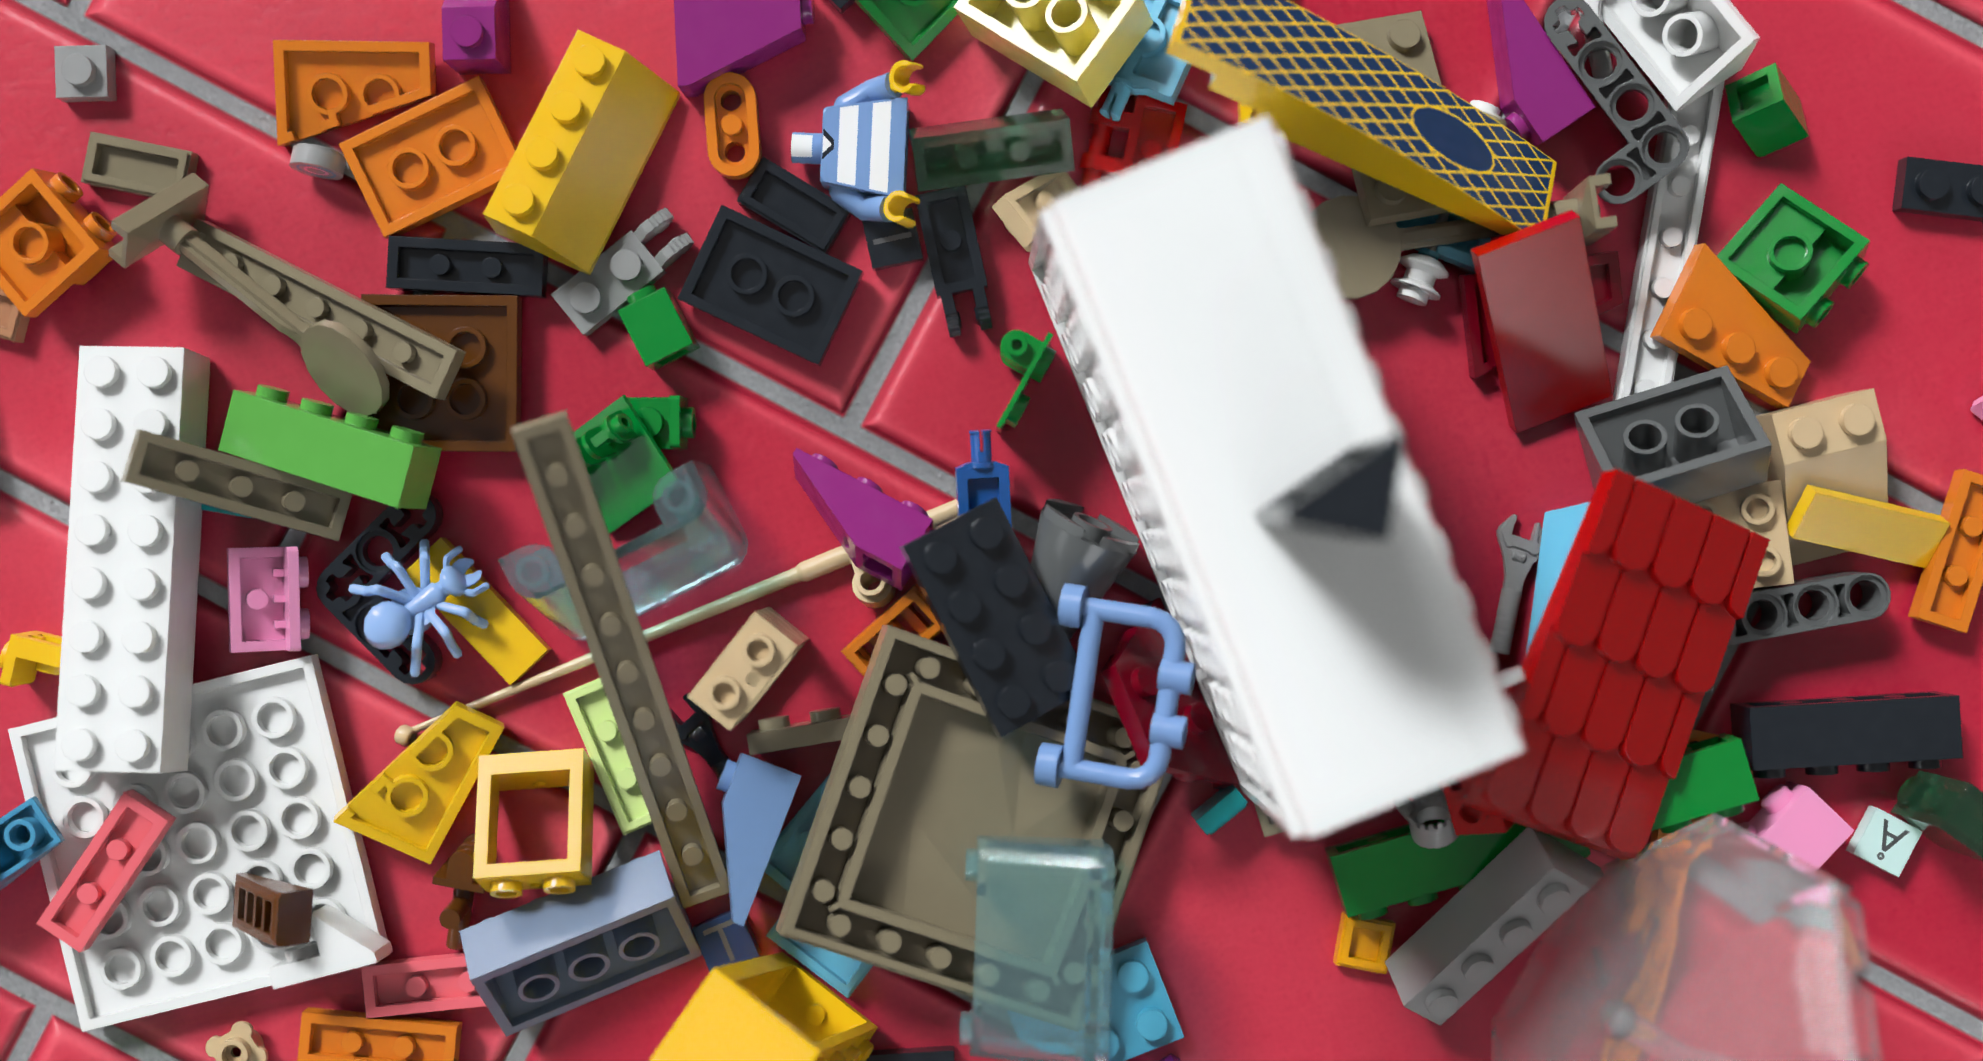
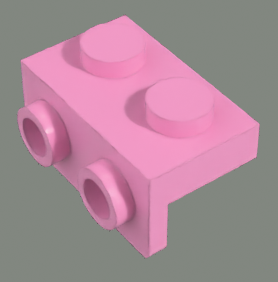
M298 546L227 548L229 652L301 651V639H309L310 637L309 609L300 608V588L308 587L309 583L307 557H299Z

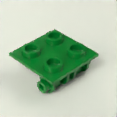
M1012 330L1002 338L1000 348L1001 360L1006 366L1024 375L996 425V432L1001 433L1006 424L1013 428L1018 424L1031 399L1023 394L1031 379L1039 383L1042 381L1057 351L1049 347L1054 334L1048 332L1042 342L1022 330Z
M626 395L621 396L574 432L609 534L682 483Z

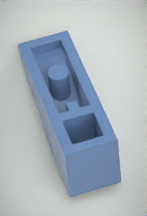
M740 753L737 762L727 760L716 789L725 792L721 801L731 919L733 923L743 927L802 775L744 753Z

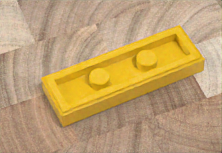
M1807 484L1787 523V530L1793 539L1926 568L1950 523L1941 515Z
M446 537L440 538L430 547V583H437L439 581V575L443 569V557L455 548ZM460 553L450 561V566L458 559L465 557ZM419 558L406 570L418 588H420ZM471 566L466 571L465 575L472 574L477 570L473 566ZM481 575L480 580L475 585L468 587V589H474L488 581ZM491 585L488 590L476 597L449 595L444 601L467 607L476 615L488 620L489 624L486 629L472 625L463 617L439 610L509 685L515 684L551 650L550 646Z

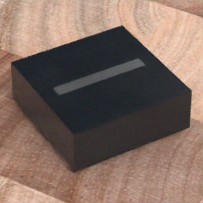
M912 207L905 209L904 216L915 221ZM862 221L873 271L924 260L916 224L913 228H906L893 221Z

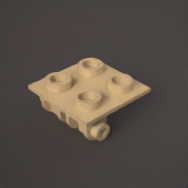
M1781 480L1762 482L1694 503L1712 512L1714 515L1717 514L1749 529L1750 532H1756L1770 539L1754 588L1795 584Z

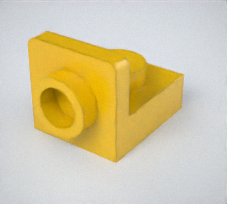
M37 630L11 634L10 640L5 644L0 654V668L2 669L0 684L14 687L33 683L37 670L43 673L60 675L62 637Z

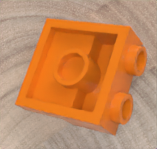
M31 168L0 197V288L24 317H38L73 284L85 285L113 260L109 256V248L115 245L112 239L117 235V232L111 228L110 222L96 212H91L90 214L78 201L83 196L82 189L73 179L62 172L55 174Z

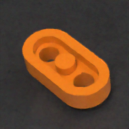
M726 72L712 79L704 91L707 151L711 164L719 174L729 179L739 180L752 175L762 158L758 98L752 84L744 76L738 73ZM729 95L741 97V104L736 110L729 111L723 107L724 100ZM733 146L745 148V156L739 162H731L727 158L728 151Z

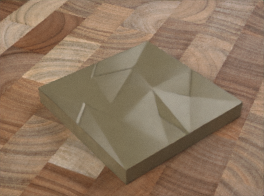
M882 625L775 929L781 936L1080 1032L1165 774L1155 784L1144 789L1126 790L1062 778L1058 788L1036 785L1034 780L1035 763L1042 742L1064 746L1070 700L1002 738L996 737L951 647L890 625ZM1092 698L1083 760L1127 768L1140 767L1116 707Z

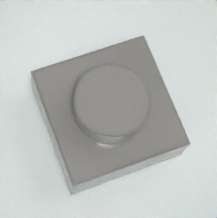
M107 45L54 46L57 99L64 102L117 101L115 49Z

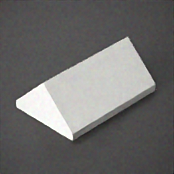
M1602 0L1601 2L1602 20L1675 111L1686 107L1742 70L1760 39L1759 35L1730 0Z

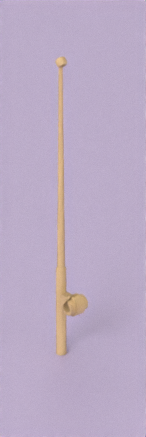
M956 499L926 511L929 517L933 519V529L957 517ZM839 546L802 561L792 569L645 629L643 632L647 642L798 582H808L849 564H852L855 572L852 580L853 592L865 606L871 608L885 606L893 599L896 588L857 568L844 548ZM880 581V585L876 589L868 590L870 584ZM591 652L466 705L477 710L594 663ZM441 715L413 727L406 724L400 726L394 735L395 742L401 746L408 747L415 741L416 733L426 730Z

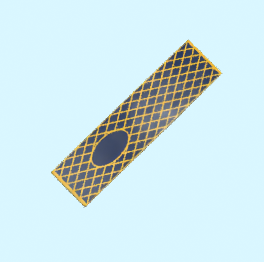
M1182 0L1166 53L1212 73L1208 89L1253 108L1249 122L1270 115L1276 133H1280L1284 139L1504 236L1548 218L1557 162L1486 113L1420 72L1288 0Z

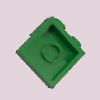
M1780 183L1717 257L1773 319L1797 334L1806 323L1815 328L1822 322L1835 303L1829 299V296L1840 284L1850 289L1862 276L1869 265L1863 258L1865 257L1870 240Z

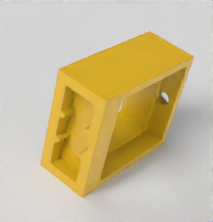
M584 748L479 756L473 879L486 892H490L491 896L496 898H515L521 896L523 890L542 888L545 893L561 895L575 892L576 886L592 885L594 766ZM569 786L567 859L496 864L499 791Z

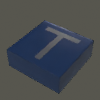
M731 910L700 922L692 928L710 973L714 967L757 958L761 954L748 920L746 919L744 927L733 923Z

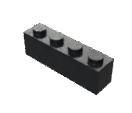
M1926 691L1730 703L1732 736L1742 740L1750 770H1753V777L1784 778L1787 776L1786 769L1804 768L1807 775L1838 774V766L1856 765V771L1886 772L1890 771L1891 762H1908V768L1937 769L1942 768V759L1963 758L1959 695Z

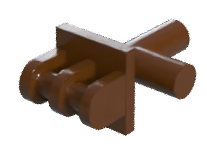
M475 833L467 836L456 852L447 859L433 876L432 884L454 888L452 900L439 917L441 925L448 929L446 946L453 950H463L459 931L470 927L474 893H485V890L473 879Z

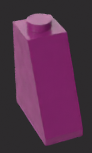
M674 0L678 87L685 97H697L704 93L707 84L712 79L726 72L742 74L806 41L805 24H814V1Z

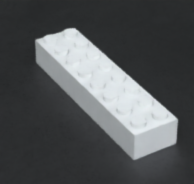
M80 346L54 771L127 773L188 771L202 504L121 482L137 429L206 448L210 358L184 347Z

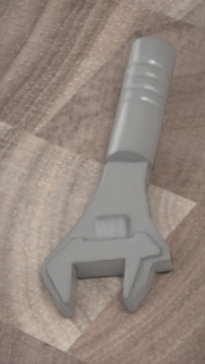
M1515 514L1506 519L1496 530L1497 540L1503 557L1504 580L1490 649L1494 653L1510 655L1523 583L1531 566L1539 559L1542 536L1541 525L1538 522L1534 525L1530 540L1513 535L1512 531L1517 519Z

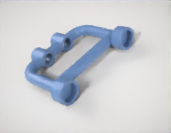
M1065 583L1059 600L1058 623L1061 626L1081 628L1064 746L1042 742L1035 763V784L1058 788L1062 778L1126 790L1144 789L1155 784L1166 772L1172 748L1183 749L1185 745L1188 717L1177 715L1180 694H1192L1196 676V663L1185 661V634L1180 623L1164 610L1144 605L1089 597L1088 586ZM1104 621L1151 628L1158 631L1164 639V654L1160 663L1157 680L1158 695L1156 709L1150 727L1149 756L1147 761L1138 768H1127L1083 760Z

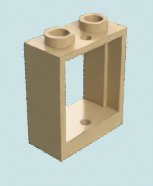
M771 607L755 611L687 697L730 731L746 719L808 641L809 637Z

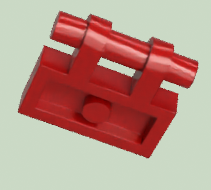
M1106 88L1099 97L1097 107L1091 108L1088 124L1093 127L1088 150L1083 152L1080 158L1078 169L1083 171L1079 190L1102 182L1103 176L1114 177L1178 151L1188 104L1175 102L1174 105L1146 95H1137L1133 113L1123 111L1120 121H1113L1111 116L1110 119H1107L1099 112L1110 91V88ZM1113 131L1128 133L1123 159L1107 156Z

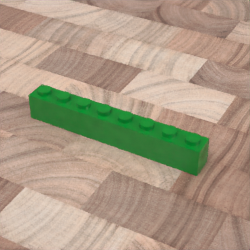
M1721 733L1715 737L1687 744L1676 778L1669 779L1651 831L1661 829L1662 833L1679 832L1692 827V819L1712 814L1713 818L1735 816L1744 812V804L1760 800L1740 738L1727 733ZM1433 819L1422 824H1425L1426 827H1429V824H1433V827L1438 826L1437 823L1442 822L1443 824L1445 820ZM1514 823L1506 833L1459 835L1454 842L1445 847L1425 848L1413 841L1409 824L1324 849L1342 908L1347 917L1357 915L1358 920H1370L1387 914V907L1407 901L1409 906H1419L1438 899L1437 892L1458 887L1460 891L1527 827ZM1545 833L1584 858L1591 855L1590 848Z

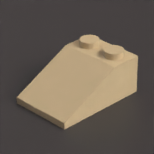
M1874 388L1846 392L1756 415L1772 444L1767 481L1781 480L1786 523H1788L1807 484L1888 503L1887 438ZM1788 534L1792 566L1848 552L1842 549L1793 539Z

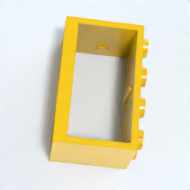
M779 952L714 967L649 1061H866L874 1049V1045L869 1040L878 1027L785 953Z

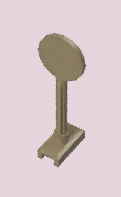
M191 173L111 220V228L123 237V241L109 248V256L122 267L130 266L165 244L177 255H185L278 331L295 341L301 347V354L308 372L318 387L335 404L348 412L368 416L380 411L389 400V381L384 367L372 348L356 332L341 323L329 320H322L308 326L293 311L199 237V231L193 226L196 219L205 220L209 185L195 173Z
M1610 173L1588 176L1563 197V200L1551 201L1547 219L1573 210L1580 216L1585 246L1594 244L1618 227L1617 215L1600 218L1601 209L1597 200V195L1612 184ZM1341 195L1322 202L1313 210L1315 216L1313 224L1321 244L1328 248L1333 257L1338 274L1336 281L1343 298L1346 300H1357L1376 293L1393 277L1401 260L1402 251L1504 236L1468 219L1408 228H1399L1396 222L1366 227L1358 196Z

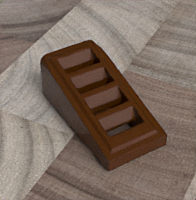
M238 873L235 880L232 926L264 943L277 947L309 943L313 889L253 874Z

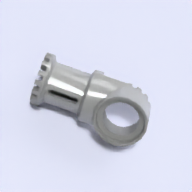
M1439 786L1413 796L1414 801L1412 802L1409 799H1405L1395 804L1397 810L1408 821L1412 839L1419 846L1441 848L1451 844L1459 836L1455 835L1445 794L1440 790ZM1433 819L1445 820L1443 824L1439 822L1437 823L1438 826L1433 827V824H1429V827L1422 824Z

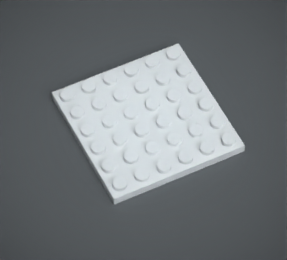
M318 654L193 684L188 771L169 773L54 771L57 717L8 729L25 802L37 796L65 839L40 859L50 902L125 791L134 789L176 817V820L92 946L79 953L59 939L82 1032L272 986L268 969L286 958L285 950L297 945L285 947L270 945L232 926L235 880L238 873L253 874L313 889L312 912L324 905L333 906L387 939L362 834L333 822L334 816L353 799ZM311 923L310 942L316 941L315 935H314V931H313V927H312V923Z

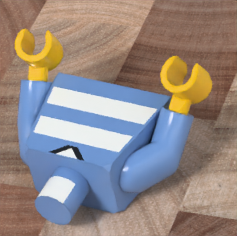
M900 60L893 65L890 72L869 79L837 97L833 106L823 109L822 133H792V163L821 164L820 182L823 188L829 190L832 201L859 220L893 221L906 228H913L916 224V221L904 216V210L907 205L911 203L920 204V199L906 193L910 107L908 98L900 96L903 93L913 96L924 94L925 85L909 83L913 71L923 68L921 64Z

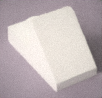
M324 905L312 912L311 923L316 941L300 944L285 950L286 958L268 970L273 989H278L377 963L393 952L391 942L335 907Z

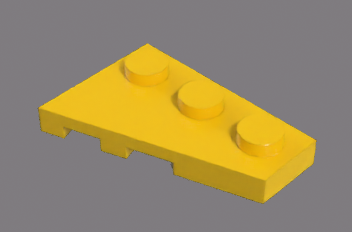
M456 701L334 816L333 822L431 864L478 777L479 756L490 755L504 729V723Z

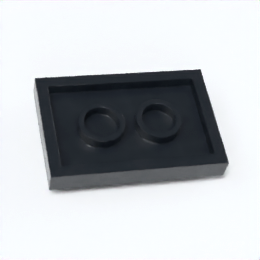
M721 205L677 299L821 366L864 272Z

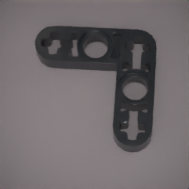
M431 494L427 509L422 514L427 521L424 526L412 524L401 533V535L410 539L407 544L399 533L388 528L387 525L391 522L393 527H402L410 519L411 513L406 508L388 506L323 570L316 585L317 595L322 604L395 678L411 685L429 681L440 671L443 659L437 644L424 632L422 650L426 655L421 662L426 669L424 671L420 669V675L412 677L406 667L411 659L402 648L393 649L391 653L387 649L380 650L373 647L364 635L365 617L371 608L381 602L391 600L377 595L367 597L355 594L352 597L342 596L337 598L334 593L339 586L334 580L336 577L348 578L360 567L365 572L373 575V578L370 580L367 575H360L350 585H383L394 572L386 564L378 566L371 562L367 553L369 543L378 536L385 537L392 544V557L403 565L419 549L421 539L428 540L437 532L442 524V506L437 498ZM353 558L358 564V566L351 563V560ZM409 635L405 642L402 643L409 651H412L413 635Z

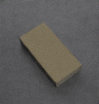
M91 131L81 182L91 186L152 197L191 173H196L199 155L192 151Z

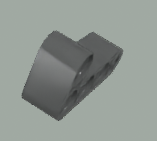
M1556 0L1547 9L1544 17V28L1548 37L1628 143L1604 161L1597 169L1595 175L1605 174L1614 166L1627 167L1635 177L1633 188L1623 196L1610 195L1605 189L1598 195L1608 203L1625 204L1668 175L1686 159L1689 152V139L1683 128L1589 4L1584 0ZM1565 10L1571 16L1578 12L1583 15L1578 23L1581 32L1587 39L1593 31H1597L1600 35V38L1586 43L1576 56H1573L1569 51L1579 46L1571 32L1565 30L1558 34L1555 31L1560 26L1558 15ZM1598 50L1610 52L1617 61L1614 72L1603 79L1593 78L1585 70L1587 58L1591 53ZM1635 91L1641 93L1648 102L1646 114L1636 121H1628L1621 118L1616 111L1618 99L1627 92ZM1668 133L1677 138L1680 151L1673 161L1659 163L1650 157L1648 143L1655 135Z

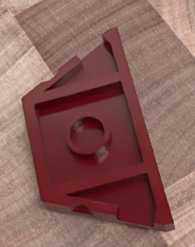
M1161 598L1144 604V606L1166 611ZM1135 626L1126 630L1118 643L1117 653L1109 657L1101 673L1140 766H1142L1149 756L1150 727L1156 709L1158 672L1165 644L1162 635L1158 631ZM1195 679L1192 694H1180L1177 709L1178 716L1188 717L1185 745L1183 749L1172 748L1171 757L1164 774L1169 773L1175 779L1190 783L1199 779L1210 781L1213 783L1214 789L1221 790L1239 783V780L1213 722L1212 713L1206 705Z

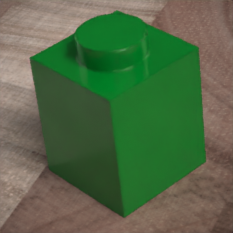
M655 285L644 287L627 297L629 305L617 310L645 366L654 371L700 348L673 293L665 287L659 290L656 289Z

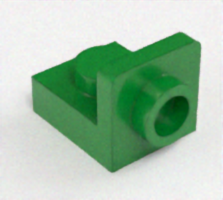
M670 395L669 397H627L660 450H688V438H695L696 411L694 407H688V398L681 395Z

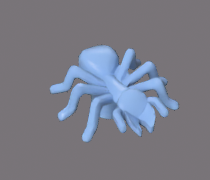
M421 539L419 542L420 588L416 587L402 564L396 561L388 552L381 555V560L396 574L405 587L404 589L396 591L378 584L371 586L352 584L349 586L348 591L351 594L367 597L377 595L391 600L381 602L371 608L365 617L364 635L373 647L380 650L398 647L405 642L408 635H413L410 675L412 677L420 675L423 634L431 625L439 632L452 656L456 659L462 656V650L456 643L452 632L435 613V609L463 617L469 623L481 629L488 627V620L476 615L471 609L444 602L449 595H464L473 598L490 588L489 583L485 582L474 589H468V587L475 585L482 575V570L465 575L466 571L474 565L473 559L461 558L450 566V561L463 551L460 545L443 557V569L437 583H430L429 541Z

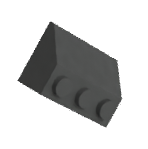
M1727 365L1574 413V420L1594 490L1602 472L1613 469L1622 470L1635 476L1636 479H1641L1693 504L1767 481L1772 444Z

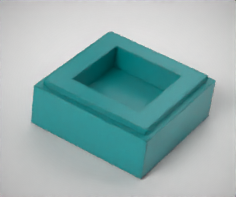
M1231 785L1219 790L1194 810L1191 815L1206 835H1212L1242 811L1248 802L1238 789Z

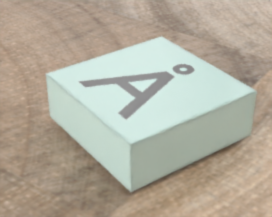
M1869 805L1846 851L1889 874L1899 877L1923 831L1877 807Z

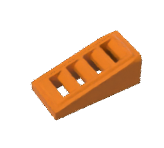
M918 583L914 584L842 649L841 652L863 676L866 673L871 654L863 645L869 641L875 647L882 625H890L906 631L895 619L898 614H901L921 637L933 640L942 632ZM913 601L933 622L931 625L911 605Z

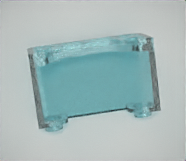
M690 461L659 479L654 488L653 501L663 525L615 549L638 616L729 571L741 563L747 554L748 540L746 533L710 464ZM532 544L498 559L509 583L520 596L564 635L573 640L586 641L555 552L551 546Z
M976 835V849L966 848L965 881H975L976 891L973 1001H971L970 1012L960 1011L959 1045H969L970 1056L1007 1061H1108L1114 901V854L1112 847L1103 839Z

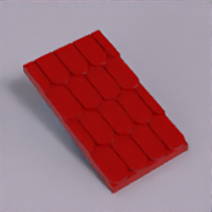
M1619 469L1602 472L1590 502L1545 512L1527 651L1521 666L1525 679L1514 684L1509 695V699L1514 705L1519 718L1520 727H1518V731L1526 749L1516 755L1479 769L1464 805L1619 859H1636L1637 853L1644 849L1648 842L1669 779H1675L1704 694L1715 683L1735 622L1744 617L1770 539L1756 532H1750L1749 529L1717 514L1714 515L1702 507L1680 497H1675L1673 494L1641 479H1636L1635 476Z

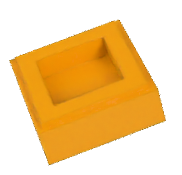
M1342 911L1333 962L1338 966L1387 974L1388 968L1385 961L1390 957L1396 923L1393 920L1383 918L1358 920L1357 915L1348 918L1345 911Z

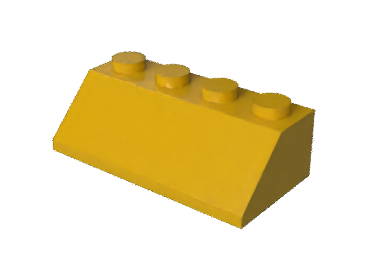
M577 30L483 213L495 233L590 276L681 96L680 92L628 52Z

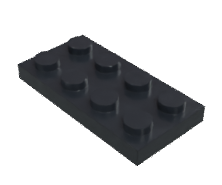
M997 497L991 498L899 547L996 737L1002 738L1071 699L1077 655L1063 627L1059 625L1058 617Z

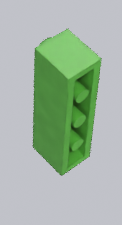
M258 384L256 392L233 390L218 448L219 451L395 508H427L442 448L423 443L424 433L400 426H392L391 432L377 428L379 422L377 418L355 412H347L345 418L332 414L334 409L332 404L309 398H302L301 404L288 401L289 391L269 385Z

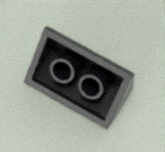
M1398 433L1355 444L1255 512L1253 516L1259 525L1343 541L1388 540L1405 444Z

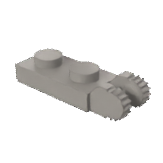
M667 208L657 211L640 224L635 232L629 231L600 255L590 276L579 271L551 294L584 336L587 337L618 313L617 310L628 305L627 297L632 293L653 285L667 273L665 269L685 254L694 244L691 237L684 233L673 238L655 257L648 250L645 244L663 232L674 219V216Z

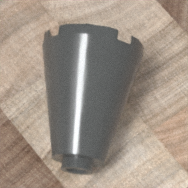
M1047 499L1040 513L1031 566L1058 617L1059 600L1065 583L1088 586L1089 597L1102 599L1136 555L1140 543H1138L1139 538L1137 535L1102 514L1096 519L1083 514V506L1060 499ZM1062 626L1069 640L1079 629Z

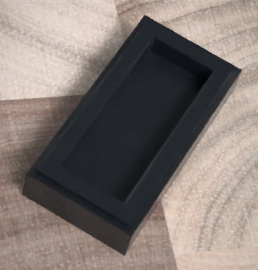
M762 157L736 200L740 205L796 239L826 254L829 253L852 215L832 201L831 197L765 157Z

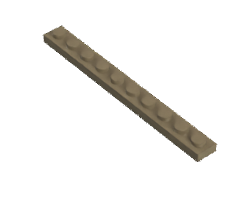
M564 410L511 427V433L682 907L684 909L729 893L727 870L567 411Z

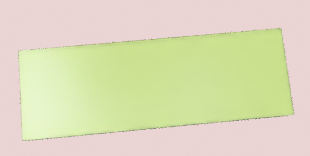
M600 678L563 693L623 836L652 824Z

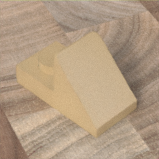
M1059 163L1003 195L992 208L1004 222L1006 229L1027 252H1030L1039 211L1051 207V203L1080 190Z

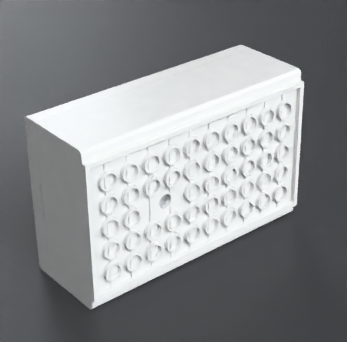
M1267 115L1051 203V207L1039 211L1028 264L1168 610L1180 623L1185 634L1187 657L1189 662L1196 663L1195 677L1206 704L1212 713L1213 721L1237 775L1240 788L1246 796L1289 836L1295 838L1303 834L1307 837L1317 836L1524 751L1526 748L1518 731L1520 722L1517 712L1509 697L1505 693L1503 694L1502 689L1524 680L1525 675L1521 666L1509 668L1495 674L1497 665L1494 655L1485 639L1480 637L1472 617L1474 615V607L1464 585L1460 581L1458 582L1449 560L1451 559L1449 544L1440 527L1435 526L1427 506L1429 498L1426 487L1419 473L1412 469L1405 449L1388 540L1343 541L1259 525L1253 516L1255 512L1355 444L1398 433L1406 446L1403 430L1395 415L1390 414L1382 395L1383 383L1374 361L1370 357L1367 358L1359 338L1360 326L1356 314L1350 303L1344 301L1336 281L1338 274L1333 257L1328 248L1321 244L1313 224L1315 216L1310 200L1305 191L1299 189L1291 170L1292 159L1286 141L1280 133H1276L1270 115Z

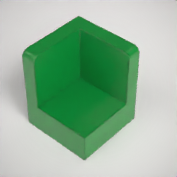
M1776 62L1725 86L1732 123L1757 157H1763L1809 137L1801 101Z

